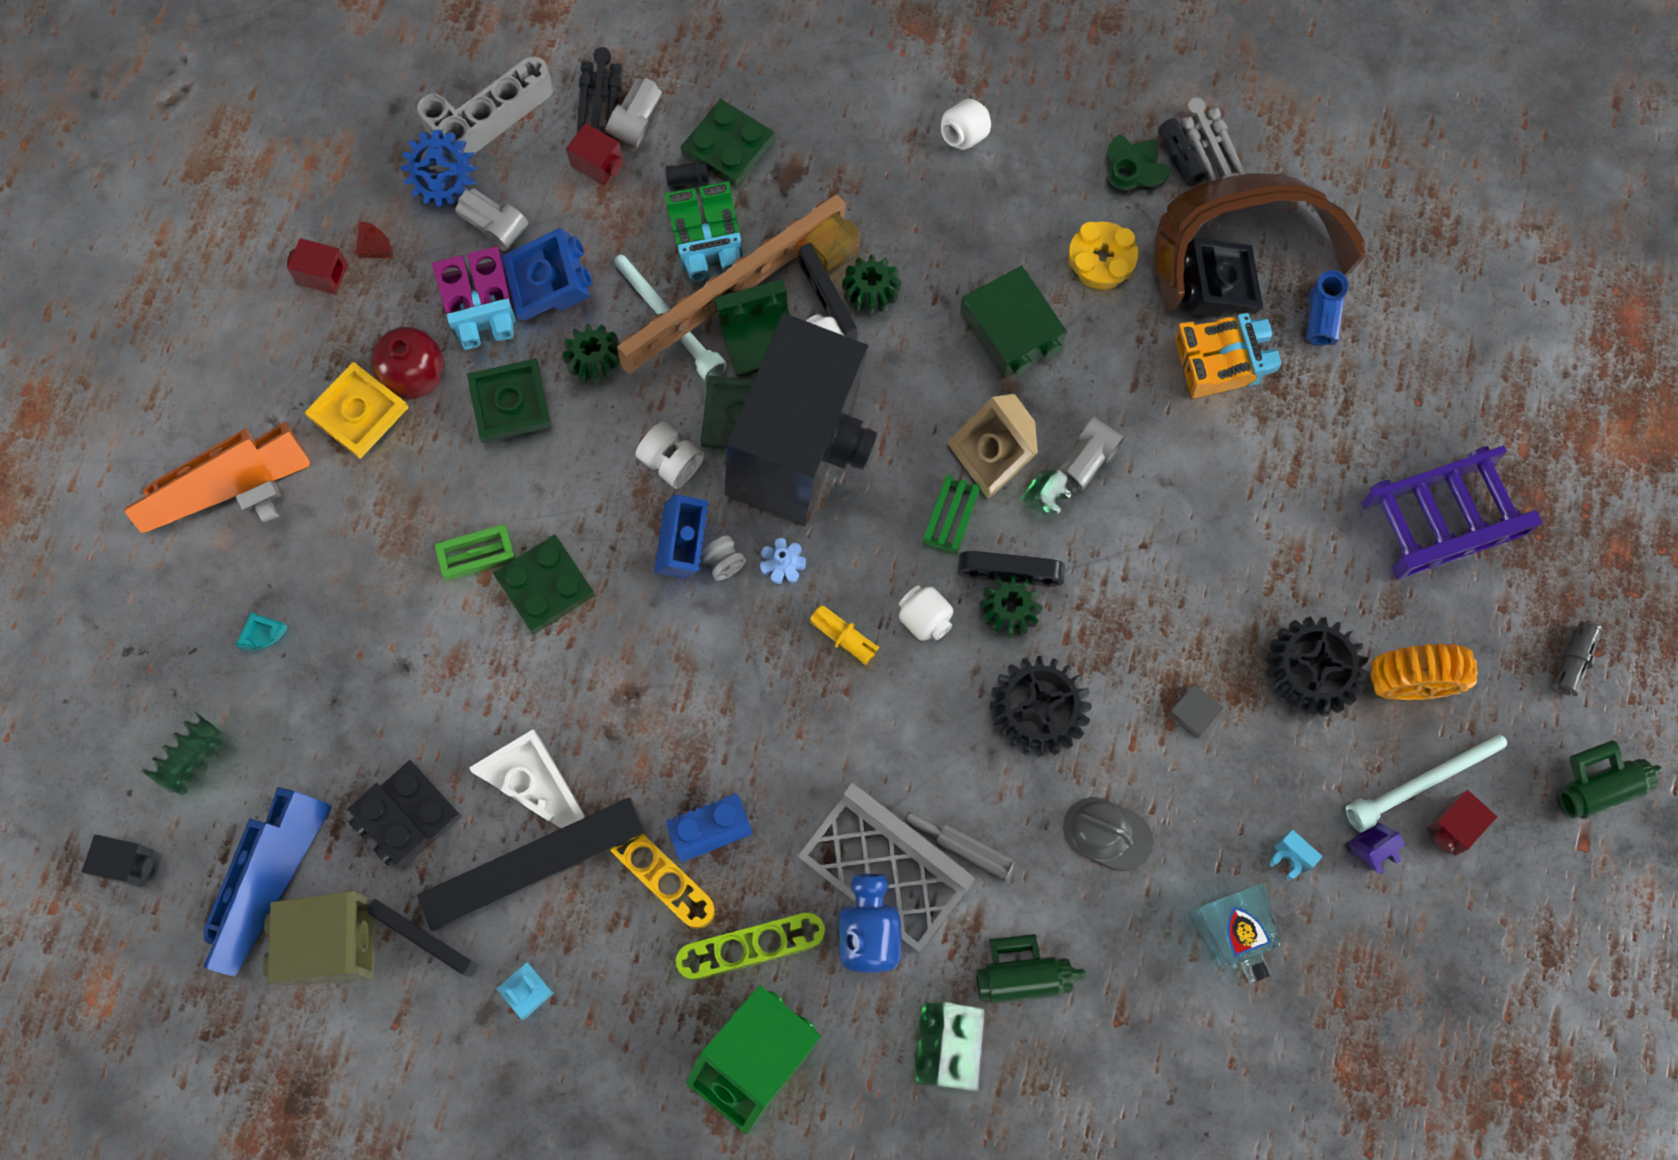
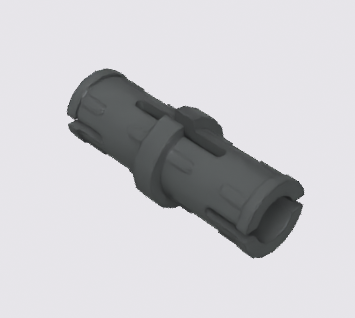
M1584 621L1579 622L1570 648H1566L1562 655L1564 660L1563 666L1553 685V688L1559 693L1567 696L1578 695L1587 670L1593 667L1595 662L1593 657L1594 651L1604 632V629L1599 624L1591 621H1586V623Z

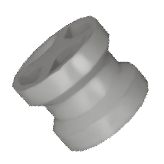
M722 536L714 540L701 551L703 555L700 558L703 563L711 566V573L716 581L732 576L746 562L742 553H737L733 548L734 542L730 536Z

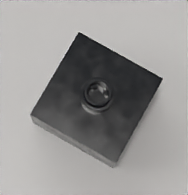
M782 314L727 443L725 496L805 526L830 464L842 469H846L847 465L850 464L852 468L864 470L878 433L868 427L866 429L862 428L863 421L850 415L857 399L868 350L867 344L789 314Z

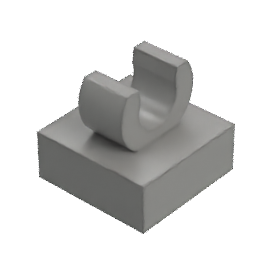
M273 481L263 483L236 496L242 510L250 511L255 508L262 522L270 521L279 516L271 500L282 496Z

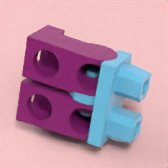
M498 246L467 254L475 289L472 287L470 272L463 255L432 262L448 323L464 350L477 348L482 344L479 335L480 331L492 329L495 341H504L514 337L513 323L517 321ZM484 259H491V260H493V261H490V262L478 264L480 261H482V260H484ZM449 268H457V269H459V270H455V271H451V272L444 273V272H445L447 269H449Z

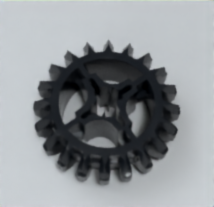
M1311 616L1306 617L1302 624L1297 620L1292 621L1289 624V630L1286 628L1280 629L1277 633L1278 639H1273L1269 644V648L1273 652L1265 656V662L1273 665L1267 668L1265 676L1276 678L1270 685V690L1281 688L1283 694L1279 697V702H1285L1290 698L1294 701L1291 705L1292 711H1297L1303 705L1305 706L1306 716H1312L1316 709L1321 717L1328 716L1331 709L1335 713L1342 712L1345 709V704L1352 705L1357 700L1355 694H1360L1365 689V686L1360 681L1365 680L1369 672L1361 667L1368 662V657L1357 655L1363 648V643L1352 644L1350 639L1354 635L1353 631H1348L1343 635L1339 632L1341 622H1336L1330 628L1328 627L1326 617H1321L1317 624H1315ZM1304 641H1313V646L1309 649L1308 653L1290 654L1293 645ZM1329 648L1334 651L1339 659L1331 655ZM1314 659L1319 664L1318 667L1322 668L1319 674L1318 671L1313 669L1315 666L1310 664ZM1293 673L1302 678L1304 686L1296 680ZM1343 679L1338 690L1328 693L1319 692L1325 680Z
M1037 656L1034 666L1031 665L1027 658L1021 660V670L1011 664L1007 669L1009 676L1000 674L997 679L1001 687H993L991 695L997 700L990 702L989 710L998 712L991 719L992 725L1004 724L999 730L998 736L1005 738L1010 734L1012 739L1009 747L1014 749L1018 742L1024 744L1022 754L1026 756L1032 747H1036L1038 758L1044 757L1046 747L1049 748L1053 756H1057L1060 753L1059 743L1067 750L1071 749L1074 745L1071 737L1081 739L1084 732L1079 726H1088L1090 718L1082 713L1089 712L1092 704L1087 701H1081L1088 696L1089 690L1087 688H1076L1081 683L1082 677L1077 675L1070 679L1068 677L1071 671L1070 665L1064 666L1062 671L1056 669L1058 664L1056 658L1051 660L1049 666H1044L1042 656ZM1041 681L1051 683L1061 691H1047ZM1026 683L1027 700L1019 703L1017 708L1011 709L1010 695L1018 686ZM1035 701H1042L1041 705L1043 703L1047 704L1048 707L1045 713H1039V709L1037 711L1033 709ZM1069 704L1070 716L1068 723L1058 731H1055L1053 727L1055 722L1053 713L1061 710L1062 706ZM1023 721L1033 722L1038 727L1039 732L1043 734L1031 732L1019 723Z

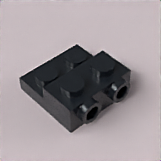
M1193 238L1188 243L1183 274L1185 294L1181 301L1188 305L1189 314L1219 317L1225 311L1256 314L1264 308L1252 245Z
M411 760L406 762L382 785L374 784L347 808L354 816L348 821L353 829L362 838L370 834L378 843L373 848L376 855L387 866L394 862L402 869L408 866L462 817Z

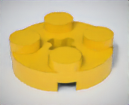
M1110 222L1084 223L1072 238L1068 251L1069 267L1071 271L1073 268L1074 272L1079 276L1078 280L1090 288L1099 290L1112 289L1125 279L1127 281L1132 276L1138 261V247L1135 243L1134 233L1128 228H1123ZM1106 250L1112 257H1107L1106 261H1100L1099 255L1094 254V252Z

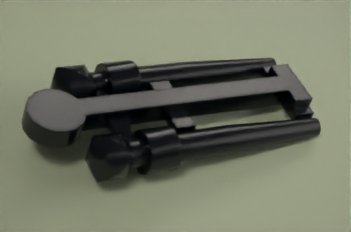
M599 47L593 54L594 60L598 64L596 72H594L592 62L581 63L582 75L579 77L580 96L577 133L585 124L588 97L593 96L591 126L612 138V135L599 128L602 97H609L607 108L608 123L611 114L617 106L618 91L621 90L622 82L619 77L622 76L623 69L621 64L611 63L610 74L605 72V66L611 62V53L609 49ZM593 78H596L595 89H591ZM604 79H608V90L603 89Z

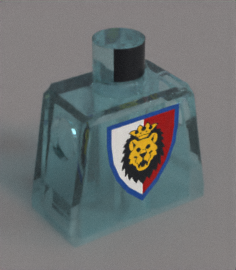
M1264 883L1195 908L1188 913L1191 922L1222 969L1240 962L1249 984L1272 976L1262 953L1279 947L1280 941Z

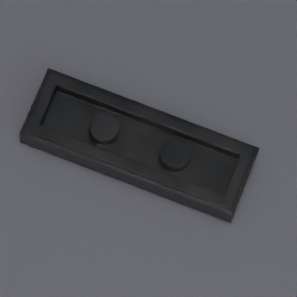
M811 242L801 246L799 250V265L827 317L831 316L836 319L842 333L846 337L857 340V326Z
M374 899L367 909L369 915L460 974L472 977L479 967L477 963L379 900Z

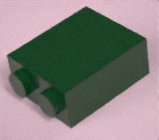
M1022 265L962 297L960 314L1003 378L1013 373L1020 375L1030 369L1033 362L1043 357L1050 359L1063 349L1067 330Z

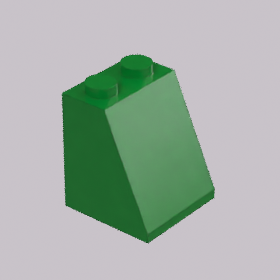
M759 985L701 1052L685 1084L747 1135L806 1060L822 1035L816 1031L814 1025L808 1019L797 1016L786 1007L779 995L772 991H767Z

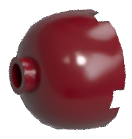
M398 327L386 332L379 338L372 350L371 366L376 380L394 394L404 396L406 399H417L428 395L439 385L443 367L445 368V359L439 345L425 331L415 327Z

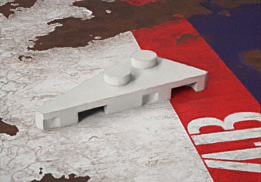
M534 729L469 767L472 773L560 828L586 817Z

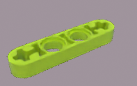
M809 912L687 944L680 949L676 957V967L683 977L696 981L805 952L818 947L823 942L825 925L820 917ZM809 921L811 926H818L819 931L813 934V941L806 942L804 936L795 937L792 940L796 946L787 948V935L782 926L790 925L791 933L801 930L802 922ZM772 930L780 935L781 945L776 951L768 953L760 948L759 938L762 933ZM728 941H737L743 947V955L735 963L726 962L721 956L722 946ZM714 945V956L720 965L718 968L712 969L711 961L699 964L700 971L693 973L690 967L684 968L683 962L689 960L690 952L695 951L698 957L710 955L707 947Z

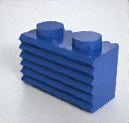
M674 495L664 502L654 573L686 579L700 570L698 564L701 563L699 557L703 555L700 550L704 548L701 543L704 541L702 535L705 534L703 528L706 527L704 521L707 520L705 514L708 513L706 507L710 505L707 500Z
M735 793L732 794V797L726 796L724 800L718 799L717 803L711 801L710 806L704 804L702 809L697 807L695 812L689 810L688 815L682 813L680 818L675 816L673 821L667 819L665 823L681 863L753 834L739 795Z

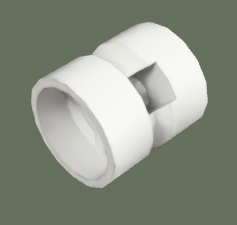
M663 421L655 425L644 436L636 450V457L651 470L659 469L658 475L673 488L678 489L685 485L698 471L704 460V453L689 440L681 441L682 435L667 422Z

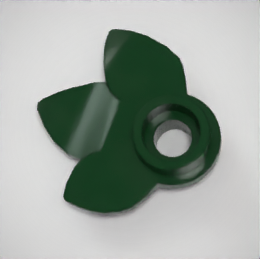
M1119 134L1109 144L1107 154L1111 164L1108 169V179L1114 187L1121 190H1130L1137 185L1155 187L1169 178L1172 169L1164 164L1157 163V140H1147L1131 145L1123 135ZM1120 173H1126L1129 177H1124Z

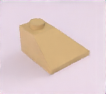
M1015 394L991 397L947 442L976 484L981 486L980 489L986 498H991L1038 453L1035 421Z

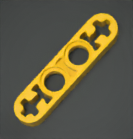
M645 835L638 837L639 839L630 843L623 855L619 853V850L625 848L624 845L610 850L627 869L687 926L692 929H702L711 924L715 916V907L710 897ZM642 847L650 849L653 853L651 864L646 868L635 867L631 860L634 851ZM665 874H675L680 878L679 890L671 895L662 893L659 890L660 879ZM688 887L694 890L688 894V897L695 904L706 903L704 907L706 917L702 920L697 916L692 920L689 919L688 916L691 914V911L683 901H681L678 908L673 905V903L683 898Z

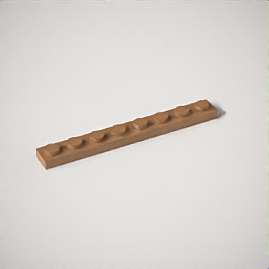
M837 194L827 201L819 202L810 213L801 219L793 220L783 232L774 238H767L757 250L747 257L742 256L738 258L732 267L724 273L711 277L701 289L693 294H687L682 297L677 305L665 314L656 315L649 325L639 332L627 335L621 344L617 346L620 365L628 374L632 373L716 314L715 297L754 287L797 257L801 246L810 242L814 245L845 223L846 203Z

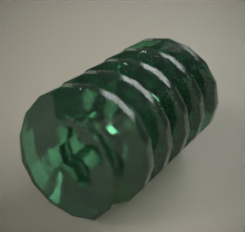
M195 710L193 712L199 722L193 723L185 720L183 723L188 731V735L177 732L172 735L178 746L172 747L166 744L162 746L167 755L166 760L154 756L151 760L157 770L155 772L144 768L141 770L151 780L170 793L185 795L188 791L182 781L196 783L198 780L193 768L206 771L209 767L203 757L216 759L219 756L213 745L216 744L223 747L229 745L224 733Z

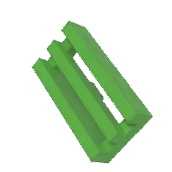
M506 524L434 544L442 577L446 582L502 566L516 559ZM494 539H502V542L488 545L485 547L474 548L468 550L467 552L460 553L447 558L445 555L449 552H453L459 549H463ZM501 551H505L504 553H500V554H497V555H493V556H490V557H486V558H483V559H479V560H476V561H472V562H469V563H466V564H462V565H459V566H455V567L449 568V566H453V565H456V564H460V563H463V562H467V561H470V560H474V559H477V558H481V557H484V556H487V555H491V554H494V553H498V552H501Z

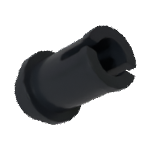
M696 159V163L666 166L668 187L698 184L699 187H702L703 183H709L707 162H700V159Z

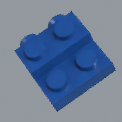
M558 228L502 256L517 317L525 321L552 307L563 311L590 298L588 287L593 285V281L589 271L581 265L580 257L585 252L582 243L576 236H571L562 228Z

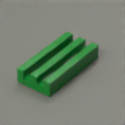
M946 474L923 538V543L957 555L981 486L977 484L969 485L967 481L962 479L960 481L954 480L953 476ZM951 488L956 490L938 539L933 537ZM963 492L970 494L953 543L947 542L946 540Z

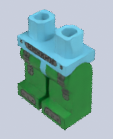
M729 181L699 187L706 224H702L695 188L664 194L682 270L687 271L693 283L705 281L709 278L707 266L721 264L722 273L732 267L738 258L743 256Z

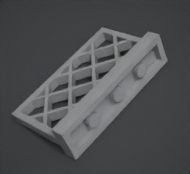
M852 782L843 793L844 796L797 857L855 903L856 896L853 894L852 889L845 884L843 867L864 864L866 874H871L870 863L892 861L894 884H888V889L895 888L897 907L901 919V939L920 953L977 878ZM848 807L859 817L860 832L839 835L837 818ZM864 821L876 830L865 831ZM832 826L833 836L824 837ZM884 835L889 839L891 856L869 859L866 836ZM861 837L864 860L842 862L839 840ZM834 840L837 863L821 865L810 856L819 842ZM895 845L907 854L896 855ZM907 858L916 860L920 864L922 880L899 883L896 860ZM838 868L839 878L827 869ZM925 868L937 878L926 879ZM944 882L955 891V894L946 905L930 907L927 884ZM922 884L925 908L903 911L900 887ZM942 910L932 923L931 911ZM926 912L928 929L921 939L917 941L906 932L904 915Z

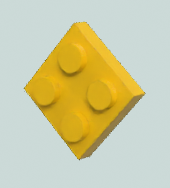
M352 362L304 413L308 419L361 459L409 407L405 401L356 363Z

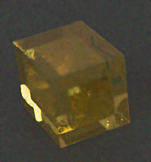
M836 212L805 236V245L811 242L828 275H831L859 253L860 232L852 221H845Z

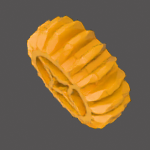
M1427 643L1406 648L1400 647L1398 650H1390L1385 654H1380L1371 661L1372 670L1370 675L1375 694L1386 700L1410 701L1434 700L1440 697L1447 698L1449 695H1458L1461 692L1468 691L1477 684L1478 669L1473 651L1463 645L1458 646L1454 643L1448 645L1443 643Z

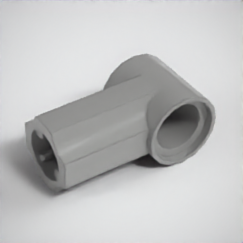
M636 78L622 105L615 107L605 132L637 148L647 129L648 119L661 98L662 91L657 87L656 83L648 78Z
M474 188L469 191L466 190L459 197V202L455 209L458 216L483 231L486 238L503 251H507L529 226L527 219L517 209L508 204L502 207Z
M1093 417L1079 436L1076 447L1058 469L1057 475L1070 488L1082 491L1103 462L1107 463L1113 457L1123 442L1124 436L1098 418Z

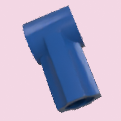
M1328 270L1317 279L1308 294L1310 309L1305 339L1313 345H1335L1338 342L1344 296L1349 289V282L1346 276L1339 271ZM1322 288L1330 289L1334 296L1326 294Z

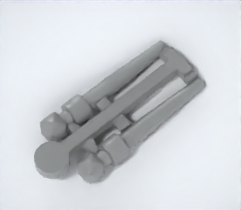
M1198 97L1192 98L1187 105V111L1190 115L1196 117L1198 124L1194 126V121L1189 116L1181 120L1180 126L1183 132H1186V138L1195 144V153L1204 169L1208 172V180L1213 181L1216 178L1204 151V148L1210 147L1223 175L1221 178L1245 174L1227 133L1226 123L1220 119L1221 113L1218 107L1209 109L1206 118L1204 114L1205 102ZM1198 130H1202L1206 140L1200 142L1201 137ZM1219 143H1222L1225 152L1228 155L1236 171L1233 174L1231 173L1230 168L1225 160V157L1219 147Z

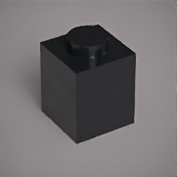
M94 834L82 873L104 880L141 887L143 880L149 876L152 870L153 850L138 843Z

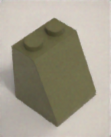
M347 891L271 902L270 913L266 914L264 922L265 934L269 937V953H265L263 958V972L265 977H268V983L277 986L374 980L375 918L369 915L367 911L373 900L356 891Z

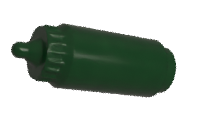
M1611 740L1570 756L1575 780L1567 783L1565 788L1559 791V800L1568 816L1586 819L1645 796L1648 791L1657 787V775L1661 774L1663 769L1659 765L1652 766L1645 759L1623 762L1619 745L1616 741ZM1609 758L1611 767L1587 775L1585 767Z
M1036 934L989 939L992 963L985 964V968L976 969L980 1001H989L990 1004L1059 997L1063 993L1073 991V983L1086 976V972L1083 969L1071 967L1069 959H1057L1055 957L1040 958ZM1031 950L1033 959L999 963L998 954Z

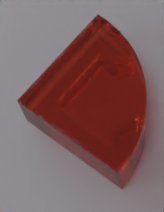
M359 221L356 245L358 257L393 258L392 246L387 236L376 228L375 225Z

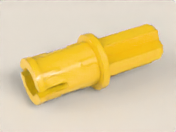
M819 606L810 618L812 625L836 642L834 644L836 648L841 646L865 666L880 648L854 629V623L847 624L825 606Z

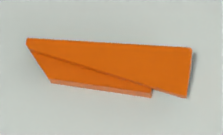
M286 421L254 440L248 429L245 428L151 482L143 490L145 496L126 506L124 512L141 533H146L238 496L263 483L275 481L310 466V461Z

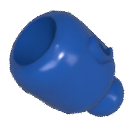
M856 874L851 881V889L856 896V904L843 907L839 911L840 962L845 969L853 972L880 973L891 971L901 961L900 914L893 906L884 904V895L888 889L885 875Z

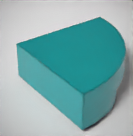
M250 612L235 646L246 651L267 648L283 636L288 626L285 623Z

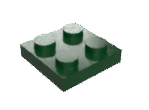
M720 98L681 145V153L696 162V159H700V162H707L710 172L726 182L729 181L732 186L737 187L774 142L775 132Z
M537 358L467 374L479 438L482 443L552 427Z
M555 534L493 572L496 580L533 635L595 596L594 591Z

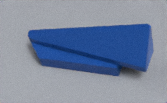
M277 787L266 823L249 818L204 927V941L212 944L208 957L204 962V968L229 976L237 974L264 927L265 916L267 913H270L271 902L279 901L331 810L330 804L296 791Z

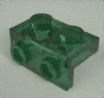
M946 1002L923 1004V1011L919 1020L921 1031L919 1053L915 1062L917 1084L978 1091L984 1009Z

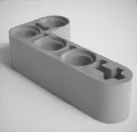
M528 57L457 110L438 94H428L422 97L418 102L417 112L425 131L429 132L430 135H432L433 130H442L443 135L447 132L455 133V138L460 137L455 139V142L459 140L467 142L466 147L463 149L464 152H474L475 154L549 98L553 91V84L548 65L539 57ZM450 151V154L456 159L455 155Z

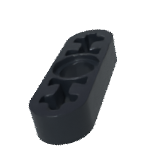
M964 551L959 554L957 573L960 576L971 579L994 581L1000 578L1003 582H1008L1009 576L1014 575L1017 584H1021L1024 580L1028 579L1029 585L1056 587L1064 584L1065 564L1061 561L1047 558Z

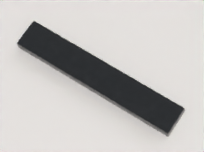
M629 797L418 894L417 897L430 931H436L647 833L634 802Z

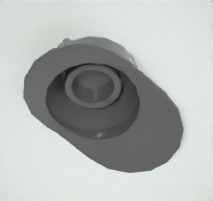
M1095 797L1081 799L1073 804L1065 815L1063 831L1065 839L1071 848L1082 856L1105 866L1121 871L1136 869L1146 862L1152 852L1153 837L1151 829L1145 820L1133 811L1113 802Z

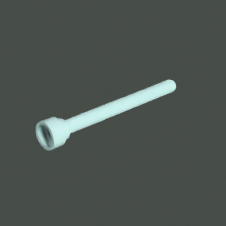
M624 255L615 257L614 265L657 315L665 314L670 310L669 306ZM691 332L679 339L696 359V371L705 382H713L727 369L725 360L719 353L706 350Z
M1495 735L1374 800L1359 798L1345 806V814L1348 821L1359 833L1374 827L1377 820L1380 819L1381 813L1504 749L1507 745L1506 738L1502 735Z

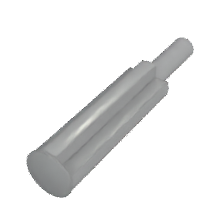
M912 812L907 813L905 822L937 838L936 844L996 875L1004 881L1012 872L1015 860L946 824L942 829Z

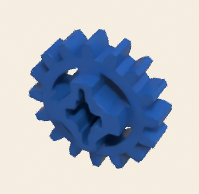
M433 130L432 135L429 132L420 133L421 142L410 140L409 144L413 151L403 152L402 154L403 157L409 160L408 165L401 166V170L409 172L410 177L404 180V183L414 184L415 188L412 191V195L420 196L424 194L423 203L425 204L433 203L434 200L437 207L446 206L447 201L450 205L458 203V195L461 196L468 190L465 186L476 183V180L470 177V172L477 171L478 167L469 163V160L475 156L474 152L465 153L463 149L466 147L467 142L465 140L455 142V133L447 132L445 135H443L442 130ZM426 151L427 155L420 161L423 153ZM450 151L455 155L456 159L450 154ZM437 164L449 167L450 170L440 172L436 171V169H429V166H436ZM458 175L456 183L452 186V180Z

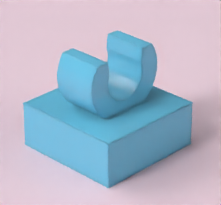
M1292 829L1274 846L1279 852L1271 857L1269 864L1273 867L1281 859L1288 860L1291 864V871L1285 878L1289 881L1297 877L1301 872L1305 873L1312 869L1323 856Z
M528 962L497 988L498 992L522 1020L526 1019L554 994Z

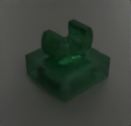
M1059 469L1039 471L1021 500L1030 508L1043 507L1050 514L1060 513L1061 509L1055 504L1054 500L1057 496L1060 499H1069L1071 497L1070 491L1063 487L1069 478Z

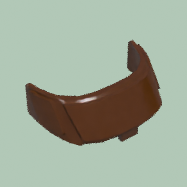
M1247 173L1206 182L1179 195L1167 206V213L1162 215L1157 234L1155 235V274L1159 278L1166 310L1168 313L1174 312L1185 294L1183 274L1188 243L1203 223L1226 212L1277 201H1306L1313 206L1326 227L1344 275L1351 274L1365 258V241L1347 213L1339 206L1328 201L1324 193L1287 175Z

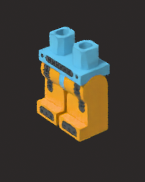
M1249 313L1239 314L1237 317H1227L1210 323L1194 325V322L1179 324L1174 341L1181 365L1185 367L1184 375L1191 399L1241 388L1246 385H1258L1263 376L1279 370L1281 359L1278 350L1275 348L1260 352L1258 343L1270 341L1272 337V330L1268 319L1251 320Z

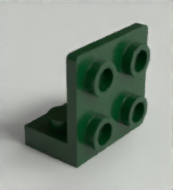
M783 279L715 297L717 318L737 377L758 372L782 314L790 315L787 303V290Z

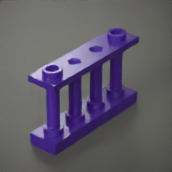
M1504 445L1492 450L1488 446H1484L1468 454V458L1395 483H1391L1390 480H1384L1370 487V493L1361 503L1363 508L1367 509L1381 504L1403 550L1400 553L1401 558L1391 567L1397 580L1527 536L1543 523L1537 510L1522 514L1520 510L1516 511L1494 467L1507 452ZM1480 471L1502 516L1499 519V523L1489 526L1487 521H1482L1461 476ZM1447 482L1469 527L1466 530L1467 534L1456 537L1454 533L1449 532L1428 487ZM1414 493L1435 536L1434 545L1423 549L1421 544H1416L1398 507L1396 498Z

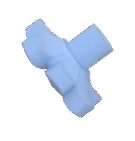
M776 539L774 542L775 549L769 546L763 548L761 556L766 561L760 563V570L763 575L771 574V582L775 584H781L784 577H786L789 583H794L799 579L796 569L803 570L806 568V558L799 556L802 549L797 543H792L787 547L785 539Z

